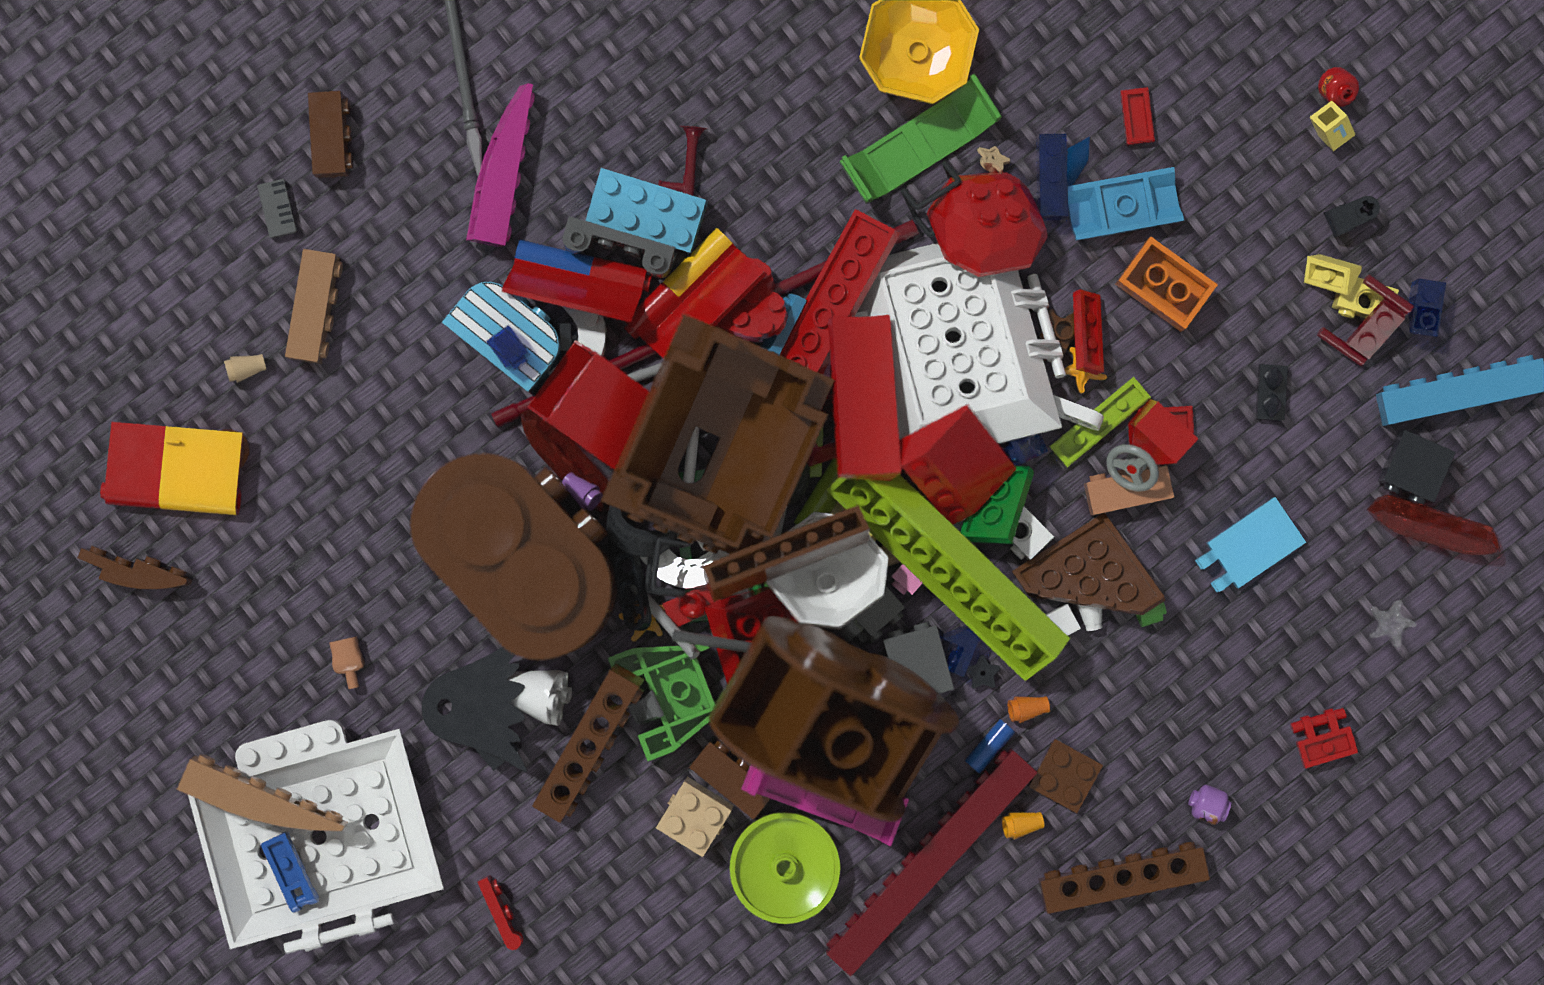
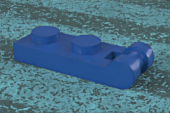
M288 831L261 843L263 852L291 912L296 913L302 910V906L318 903L319 895L310 882ZM301 887L303 894L297 896L294 889Z

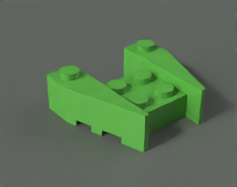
M694 645L699 652L709 649L708 646ZM680 646L632 648L608 658L611 668L617 663L637 676L644 674L649 690L654 692L664 713V716L660 717L663 723L662 726L638 735L647 761L674 752L709 722V715L715 703L697 657L692 660Z

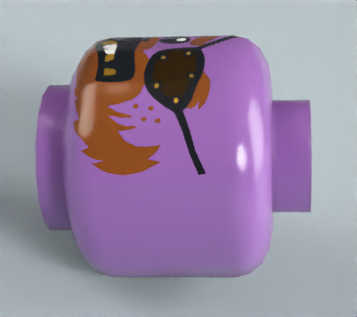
M1203 785L1199 791L1193 790L1188 805L1192 806L1194 818L1211 825H1216L1220 821L1224 822L1226 820L1232 802L1228 800V795L1225 791L1210 785Z

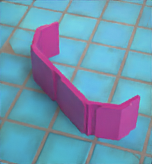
M752 765L741 788L753 796L756 794L763 795L852 828L880 840L888 846H891L901 821L900 819L896 822H887L870 817L772 777ZM904 796L902 799L906 807L909 799Z

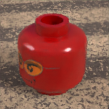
M1333 67L1321 76L1318 83V91L1327 102L1333 101L1338 107H1344L1355 100L1359 92V82L1347 70L1341 67Z

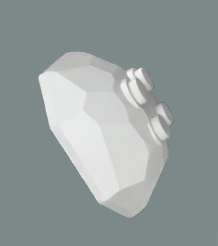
M814 512L788 532L834 514ZM869 535V542L766 581V584L800 624L840 629L884 597L888 557Z

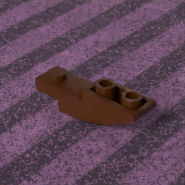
M92 545L90 549L81 548L77 557L80 560L102 568L98 579L124 587L169 589L191 585L193 580L186 577V571L174 566L170 570L161 567L162 561L150 556H146L145 560L136 559L132 567L131 560L121 556H117L116 559L106 556V550Z

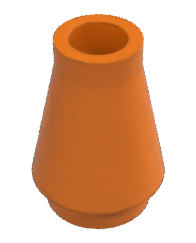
M1014 696L1013 700H1008L1007 703L1009 717L1012 722L1018 721V723H1022L1050 712V704L1046 696Z

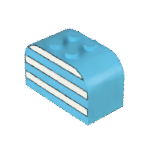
M482 282L474 285L464 294L442 323L531 395H534L548 378V373L558 365L563 354L561 352L560 336L548 323L551 319L537 306L533 310L528 307L529 301L527 298L501 292L502 285Z

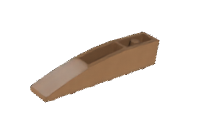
M200 754L199 757L195 755L189 760L177 790L227 812L277 826L306 830L343 831L348 823L342 819L343 815L332 810L324 812L317 809L318 805L310 800L302 799V801L294 799L291 797L292 793L285 789L276 788L274 790L269 788L264 780L253 776L250 779L240 775L241 771L228 765L223 768L214 764L215 759Z

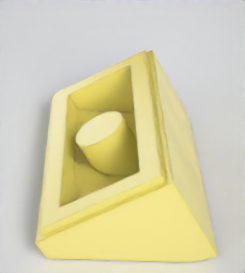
M1325 255L1307 256L1304 283L1343 295H1349L1361 273L1362 266Z

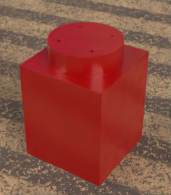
M575 340L527 408L615 470L649 391L597 352Z

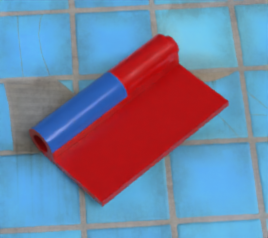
M520 239L514 265L502 286L501 292L632 322L643 292H649L652 276L647 275L648 271L645 268L580 253L572 254L567 250Z

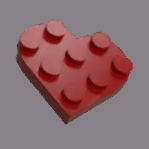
M750 258L767 275L715 327L748 341L763 342L762 339L770 338L774 334L778 336L787 323L788 313L784 299L774 292L775 283L771 268L759 259Z

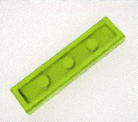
M1132 377L1094 409V411L1104 416L1099 430H1092L1076 424L1050 445V449L1067 468L1151 398L1135 377Z

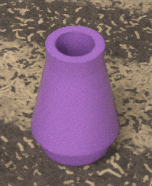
M572 472L563 479L562 484L582 509L586 508L591 511L601 502L603 493L600 492L598 486L576 476Z

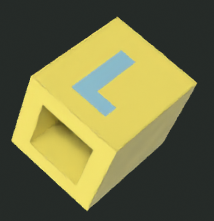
M1330 101L1310 116L1318 137L1333 151L1356 135L1348 116L1333 101Z

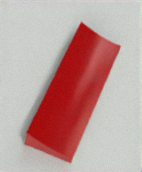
M890 315L867 317L832 316L828 319L831 374L832 379H834L832 389L838 477L891 481L901 473Z

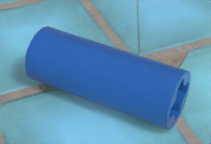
M999 719L964 761L980 774L1016 732Z

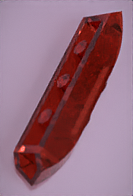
M532 410L520 412L522 427L529 443L561 481H563L567 474L572 472L576 476L598 486L600 492L604 495L609 481L571 438ZM601 501L593 510L608 515L610 504Z
M1391 495L1378 497L1367 509L1369 514L1382 526L1414 540L1469 555H1486L1501 551L1498 537L1493 527Z

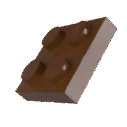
M1053 739L1036 770L1038 773L1032 778L1028 787L1078 813L1103 765L1064 743Z

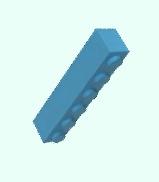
M1533 355L1516 358L1517 364L1508 366L1506 361L1490 364V369L1480 371L1479 366L1463 370L1464 375L1456 377L1453 376V372L1436 375L1437 381L1428 383L1426 378L1409 381L1410 386L1400 388L1399 383L1384 386V392L1376 394L1382 425L1386 426L1544 392L1543 358L1534 360Z

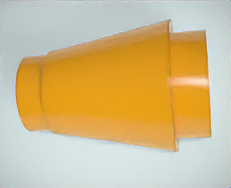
M1008 813L1007 816L1002 817L1004 835L1006 838L1012 837L1015 840L1044 828L1042 813Z

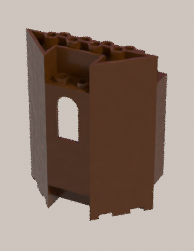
M683 314L601 501L627 511V517L642 523L646 519L653 522L652 527L664 533H668L669 529L679 533L678 538L693 544L694 540L704 543L703 548L715 554H718L719 550L733 554L761 543L765 536L773 538L827 417V414L822 412L821 409L834 379L785 358L776 352L769 351L728 333L721 328ZM697 427L720 438L703 476L694 483H687L679 477L678 466Z

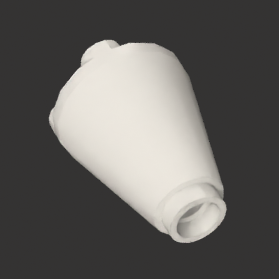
M560 670L516 671L507 678L509 681L518 682L525 686L523 691L509 704L514 705L519 710L543 723L556 726L560 724L563 706L565 703L568 704L572 696V688L567 687V672Z

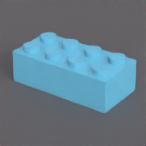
M601 168L585 221L674 246L676 249L692 253L708 201Z

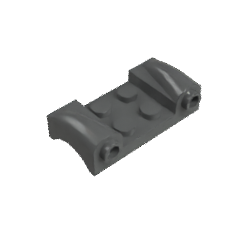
M570 216L568 217L563 234L565 249L572 254H578L584 250L593 252L597 242L600 248L609 251H615V248L623 249L625 255L641 259L643 255V267L655 278L669 276L672 273L677 253H674V246Z

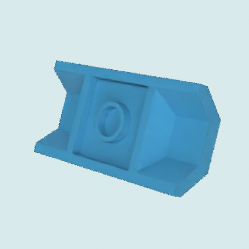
M1174 167L1066 186L1067 207L1072 232L1076 241L1184 221L1175 187Z

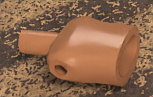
M357 636L330 642L334 672L345 674L348 689L359 687L356 671L362 669L365 662L359 648Z

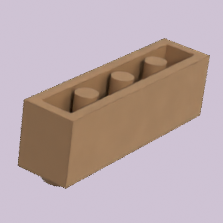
M303 249L285 357L289 359L322 364L323 358L326 359L328 356L329 342H326L327 331H332L334 316L330 315L332 304L336 305L338 298V289L335 288L336 278L341 277L343 263L339 261L340 257L338 255Z

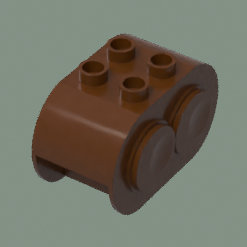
M485 453L462 456L448 462L434 472L416 497L411 513L410 531L418 554L498 643L509 652L523 658L541 660L565 655L582 648L604 629L616 604L617 584L613 564L608 553L599 544L608 536V532L588 510L583 508L575 516L569 512L562 502L571 494L562 484V481L546 467L536 475L525 466L503 456Z
M768 617L765 619L709 715V723L719 739L737 756L753 767L789 784L887 822H896L903 817L906 807L902 798L941 734L952 733L959 725L958 716L950 704L929 683L909 668L887 657L871 654L854 647L823 629L812 625L800 624L797 621L782 617Z

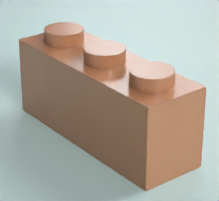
M1158 464L1159 476L1156 484L1151 489L1141 492L1123 488L1112 477L1106 478L1105 473L1090 476V482L1084 483L1090 516L1174 498L1168 466L1160 467V464ZM1148 466L1141 474L1143 482L1148 481L1150 478ZM1118 470V473L1123 478L1133 482L1131 476L1125 470Z

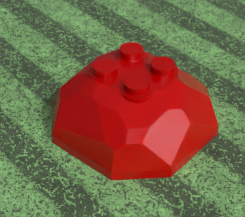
M1007 172L959 175L961 179L960 184L933 201L927 216L944 259L978 277L1030 268L1047 239L1044 221L1029 188L1019 178ZM950 177L945 182L942 189L955 181L953 177Z

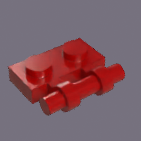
M1330 708L1324 710L1323 714L1313 717L1303 716L1300 717L1299 721L1290 723L1293 734L1301 731L1305 733L1306 739L1296 741L1303 768L1313 767L1358 753L1351 727L1339 728L1337 722L1346 718L1344 708L1336 710ZM1328 725L1329 732L1315 735V727Z

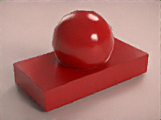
M706 586L685 593L684 596L671 599L662 605L669 618L679 627L706 615L705 607L715 602Z

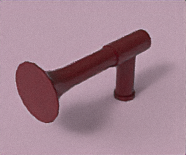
M679 126L683 128L687 138L683 183L659 180L658 185L694 196L698 140L701 133L708 128Z

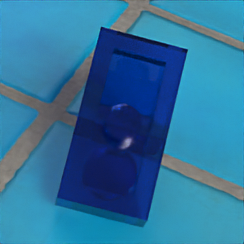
M967 625L940 635V638L957 645L956 650L953 649L951 651L947 664L949 665L948 669L950 672L962 677L965 676L980 639Z

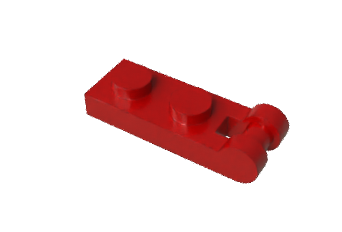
M491 875L481 878L477 883L505 946L510 950L518 949L523 943L524 937L512 925L511 920L514 919L509 905H504L500 898L503 892L498 880H492Z

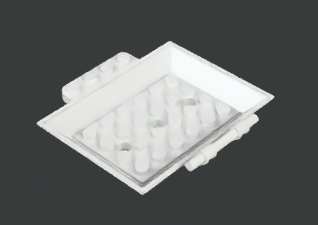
M938 243L891 254L887 257L855 317L890 315L899 440L966 404L971 407L998 443L1062 428L1043 359L1051 362L1055 378H1062L1066 376L1062 362L1064 356L1060 342L1055 338L1047 310L1049 303L1045 291L1041 289L1037 274H1031L1027 277L1030 289H1023L1018 270L978 277L945 260ZM936 281H943L947 284V289L943 292H936L932 289V284ZM1029 309L1037 312L1044 340L1037 339ZM950 331H956L961 335V339L956 343H950L946 340L945 336ZM964 382H971L975 386V390L970 394H964L960 391L959 387Z
M326 720L248 742L237 749L235 759L238 770L241 771L240 775L249 779L252 776L260 778L267 783L266 786L274 790L276 788L285 789L292 793L291 797L299 801L307 799L318 805L317 809L324 812L332 810L343 815L342 819L348 822L343 831H325L327 838L323 844H317L313 841L312 833L314 830L282 827L251 820L188 795L230 949L302 929V938L284 943V949L286 954L303 949L307 952L321 948L323 944L357 934L359 936L376 932L378 928L394 924L392 913L375 918V908L444 889L400 729L348 743L343 726L338 721ZM368 814H375L379 818L380 823L376 829H369L366 826L365 818ZM287 831L310 882L319 895L318 903L302 906V910L296 913H292L289 909L268 860L263 858L259 852L261 843ZM301 887L294 889L297 896L303 894ZM356 914L354 924L321 932V923Z

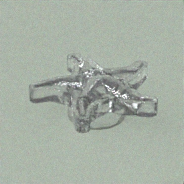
M1396 600L1388 612L1379 611L1375 606L1371 607L1373 616L1379 622L1375 632L1370 633L1369 636L1371 638L1388 635L1393 640L1394 647L1398 648L1401 645V631L1406 627H1416L1414 621L1401 615V600Z

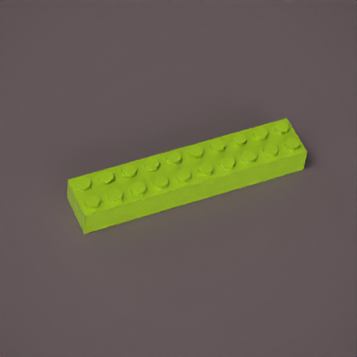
M900 474L891 481L837 477L826 489L846 510L859 505L869 526L870 533L1024 681L1056 659L1070 638Z

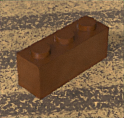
M341 91L308 93L312 174L316 178L349 176V169H353L352 152H348V142L352 141L351 126L346 125V115L350 114L349 98H345Z
M710 740L689 768L754 820L771 798L759 794L753 796L742 790L741 788L750 765L741 758L735 761L728 755L731 751L720 741L714 744Z

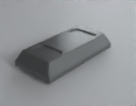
M653 691L641 695L636 705L632 702L629 705V710L636 724L643 725L664 716Z

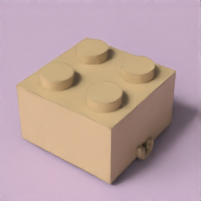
M687 777L677 794H673L667 803L669 807L656 829L703 857L716 835H719L724 828L723 824L734 805Z

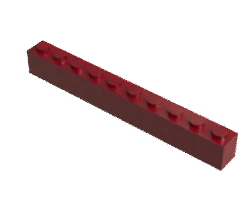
M1010 749L1008 752L1003 750L993 761L996 764L990 772L985 770L975 780L977 786L970 793L966 790L956 801L959 806L952 813L948 810L937 823L940 827L934 833L929 831L920 840L919 844L922 846L915 854L910 851L900 863L903 867L896 874L892 871L884 879L882 884L885 887L878 894L873 892L864 901L863 904L866 907L859 915L854 912L845 922L847 928L841 935L836 932L828 940L826 945L829 948L826 950V954L850 977L1038 773L1014 750Z

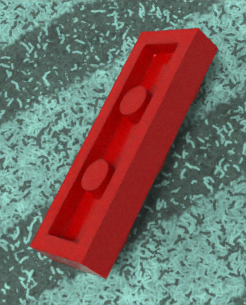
M1080 289L1073 292L1076 370L1098 375L1104 372L1101 298L1099 294Z

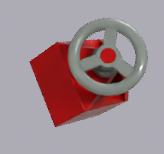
M1150 399L1128 422L1129 445L1117 446L1108 454L1106 462L1108 472L1113 480L1125 489L1136 492L1149 490L1158 480L1159 471L1157 465L1177 463L1198 438L1158 401ZM1122 453H1129L1125 460L1119 459L1117 456ZM1148 466L1150 478L1148 481L1143 482L1141 474ZM1116 467L1125 470L1131 476L1133 482L1123 478L1118 473Z

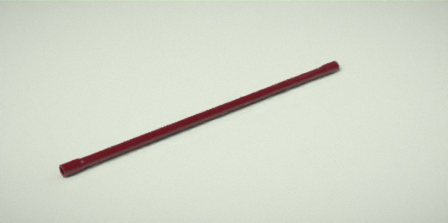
M913 220L893 228L901 233L895 244H899L919 234ZM826 261L776 283L774 292L783 296L815 281ZM646 343L609 360V362L622 370L657 354V352ZM535 395L491 413L498 428L531 412L532 410L527 408Z

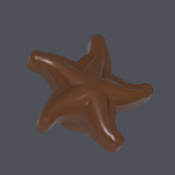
M1050 309L1048 313L1055 338L1059 340L1064 355L1070 340H1075L1074 312L1065 318H1061L1055 315L1053 309ZM1041 333L1039 338L1044 340L1043 333Z

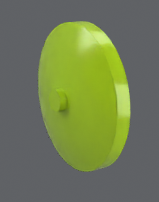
M792 812L769 814L751 823L737 839L730 859L731 883L741 903L757 917L778 924L801 922L819 913L833 897L840 877L838 851L828 832L813 819Z

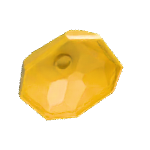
M878 0L871 6L859 60L879 92L935 104L967 83L979 28L961 0Z

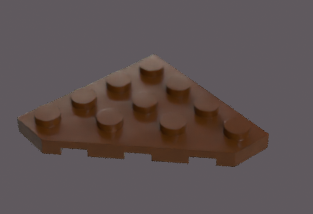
M1102 513L1012 571L1026 594L1031 597L1137 615H1144L1166 601L1162 592L1105 513Z

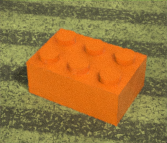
M1151 236L1146 240L1115 283L1116 286L1180 332L1188 327L1218 285Z

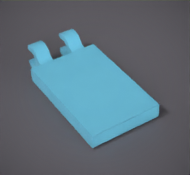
M1273 497L1208 541L1206 544L1210 551L1196 559L1195 562L1202 570L1218 560L1226 573L1210 584L1216 592H1220L1231 583L1236 588H1240L1302 546L1306 541L1276 497Z

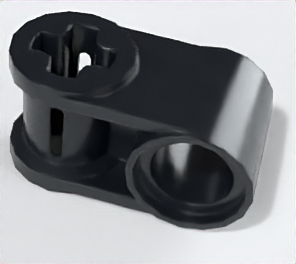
M1363 196L1350 203H1344L1330 209L1323 214L1335 238L1377 217L1380 205L1374 197ZM1363 205H1369L1371 208L1367 213L1360 212V208Z

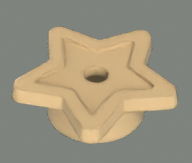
M996 146L991 149L982 147L977 149L978 153L982 156L980 160L981 166L989 172H1003L1004 165L1010 163V159L1002 155Z

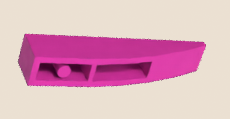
M527 83L519 86L492 135L475 187L467 241L500 247L505 246L506 242L510 239V215L514 214L516 208V200L513 199L515 188H518L521 174L518 172L519 163L522 162L525 155L523 140L530 127V120L527 119L528 111L533 106L535 94L532 92L533 84Z

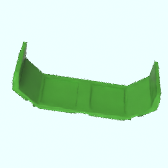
M973 74L964 86L957 89L941 102L863 151L848 158L844 155L839 163L865 204H868L888 194L963 147L997 123L1002 116L979 79Z

